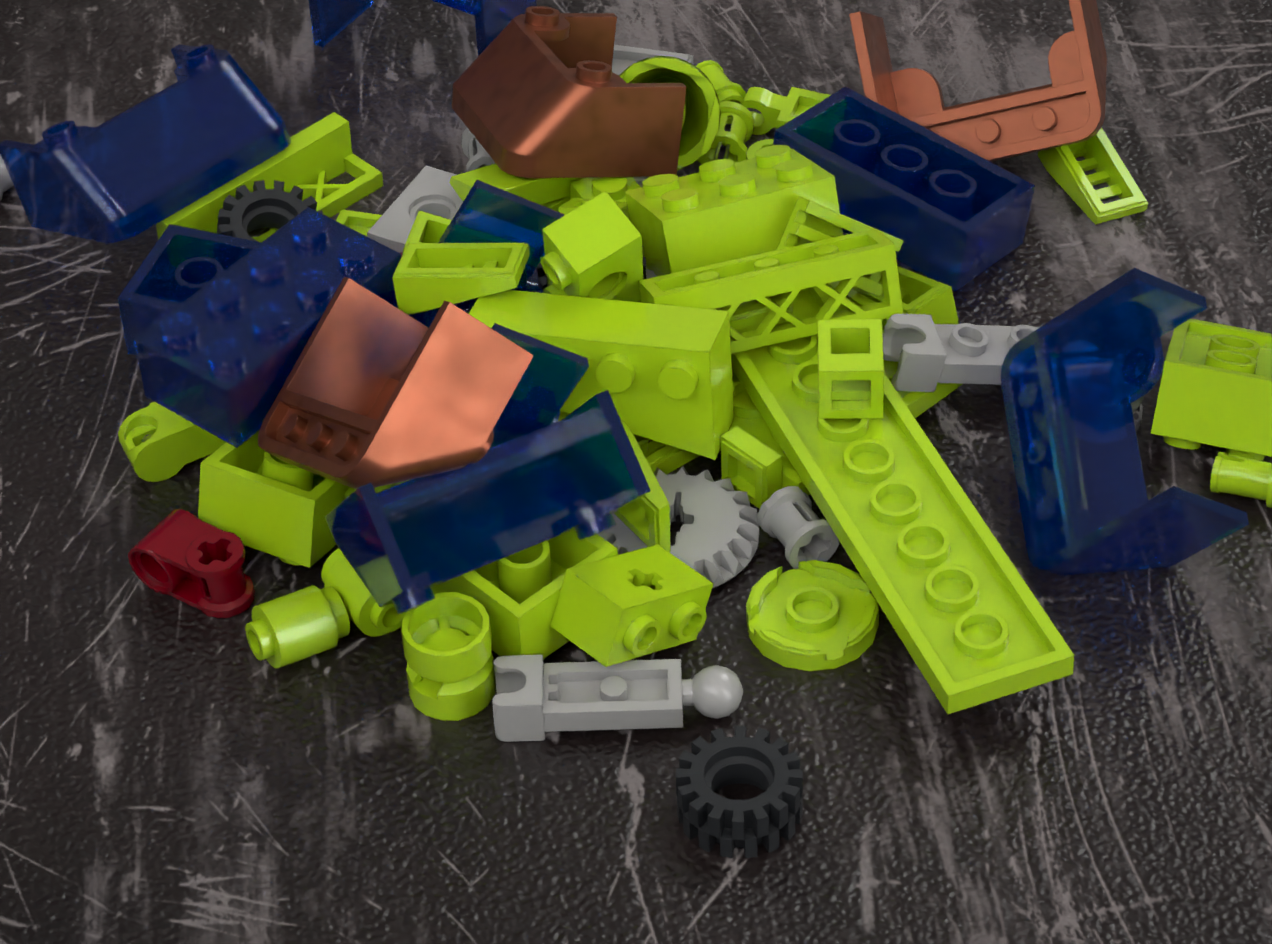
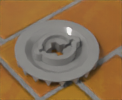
M682 466L676 474L666 475L657 467L654 475L670 504V525L671 522L676 521L677 515H680L681 522H683L680 532H676L675 544L671 546L670 553L714 583L712 588L735 577L752 560L760 537L757 509L750 506L747 492L735 491L730 479L714 481L709 470L693 476L689 475L684 466ZM599 501L597 516L592 519V531L618 549V555L648 547L602 501Z

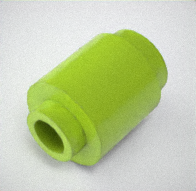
M357 544L344 545L335 550L323 565L321 578L325 584L324 588L328 586L335 588L344 602L349 619L364 634L371 637L382 636L402 626V619L414 602L413 589L373 549L361 547Z
M311 585L254 606L252 609V622L246 624L245 631L254 656L259 661L266 659L273 668L279 669L335 648L338 644V639L349 635L350 622L344 602L335 588L328 586L319 589L315 585Z

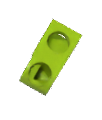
M215 375L152 402L149 406L129 415L121 424L118 437L139 478L149 482H159L176 475L184 465L212 454L240 432L243 427L236 407L220 379Z

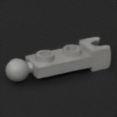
M893 314L888 319L882 334L883 360L899 362L898 369L891 380V384L897 391L934 392L937 383L1056 386L1059 369L1068 358L1079 352L1082 354L1083 359L1096 356V349L1102 350L1101 345L1091 335L1083 333L1066 336L1060 344H1053L1045 327L1029 325L990 326L960 323L957 325L934 324L931 315Z
M543 655L500 656L494 660L497 695L493 697L494 728L496 738L504 742L544 741L545 732L683 728V707L694 706L695 710L704 716L719 719L729 716L738 709L743 695V688L738 675L727 667L712 665L703 668L694 675L693 679H682L681 659L628 660L608 667L603 666L598 661L544 664Z

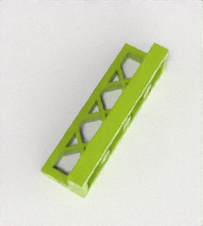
M333 112L155 215L162 262L206 293L230 278V267L222 269L217 261L204 268L195 260L204 255H219L216 254L219 210L223 209V201L228 195L235 198L238 187L245 184L251 193L253 192L254 181L264 180L266 189H274V180L285 182L284 192L290 193L295 185L303 189L302 201L310 196L317 202L316 211L322 210L324 221H326L341 210L348 208L383 187L382 172L353 154L349 121ZM344 172L356 178L348 184H327V182ZM270 228L269 231L259 237H252L258 242L270 245L282 244L292 240L287 233L275 228Z
M875 228L639 280L642 303L703 309L721 307L720 310L729 311V319L743 302L757 300L770 309L756 330L740 333L730 326L731 354L817 335L818 320H883L890 318L893 314H903L895 244ZM881 272L884 301L858 306L846 298L860 276ZM840 281L835 289L827 285L828 283ZM816 286L830 295L815 317L800 320L787 311V308L801 289ZM781 294L776 302L767 298ZM840 304H843L844 306L849 308L846 310L835 312L840 306ZM781 317L789 321L788 323L776 325Z

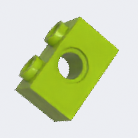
M606 191L542 229L545 256L541 257L540 261L547 275L548 286L543 290V293L631 302L641 300L639 280H643L642 235Z

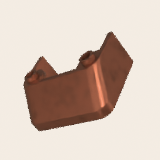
M1068 0L1074 31L1060 36L1053 43L1049 51L1048 65L1052 84L944 107L941 87L936 78L929 72L918 68H907L893 72L883 18L861 11L849 14L876 157L880 166L894 177L916 178L1075 144L1095 136L1101 129L1105 119L1107 55L1096 0Z
M530 6L526 8L525 14L515 16L454 82L452 109L502 171L514 176L524 178L652 177L660 174L677 175L687 87L683 83H626L619 75L612 72L617 16L614 13H560L557 9L551 7Z
M344 277L264 418L258 434V445L261 449L284 462L356 490H366L460 469L469 463H477L490 449L494 438L493 428L534 355L451 302H443L428 328L357 282Z

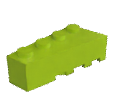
M506 290L479 297L475 302L469 315L534 355L514 390L513 396L607 426L616 421L623 420L635 435L716 460L721 449V436L729 431L734 420L729 311L518 290Z

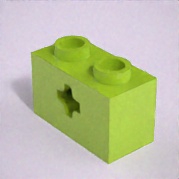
M652 545L567 568L550 626L603 666H612L696 640L706 621V606L714 583L660 545Z

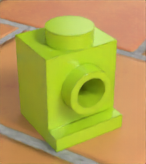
M882 319L818 320L819 419L883 418L884 360Z

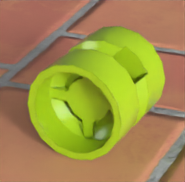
M444 592L423 597L410 606L402 619L401 631L404 656L407 660L406 672L409 696L415 708L424 715L441 721H459L475 716L489 705L495 695L496 686L494 659L491 653L490 617L484 605L471 596L457 592Z

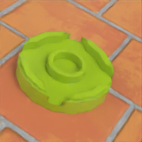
M819 560L798 562V569H790L782 573V566L767 572L752 587L746 603V622L749 638L763 656L787 668L809 672L836 669L858 659L873 644L879 626V607L860 574L841 564Z

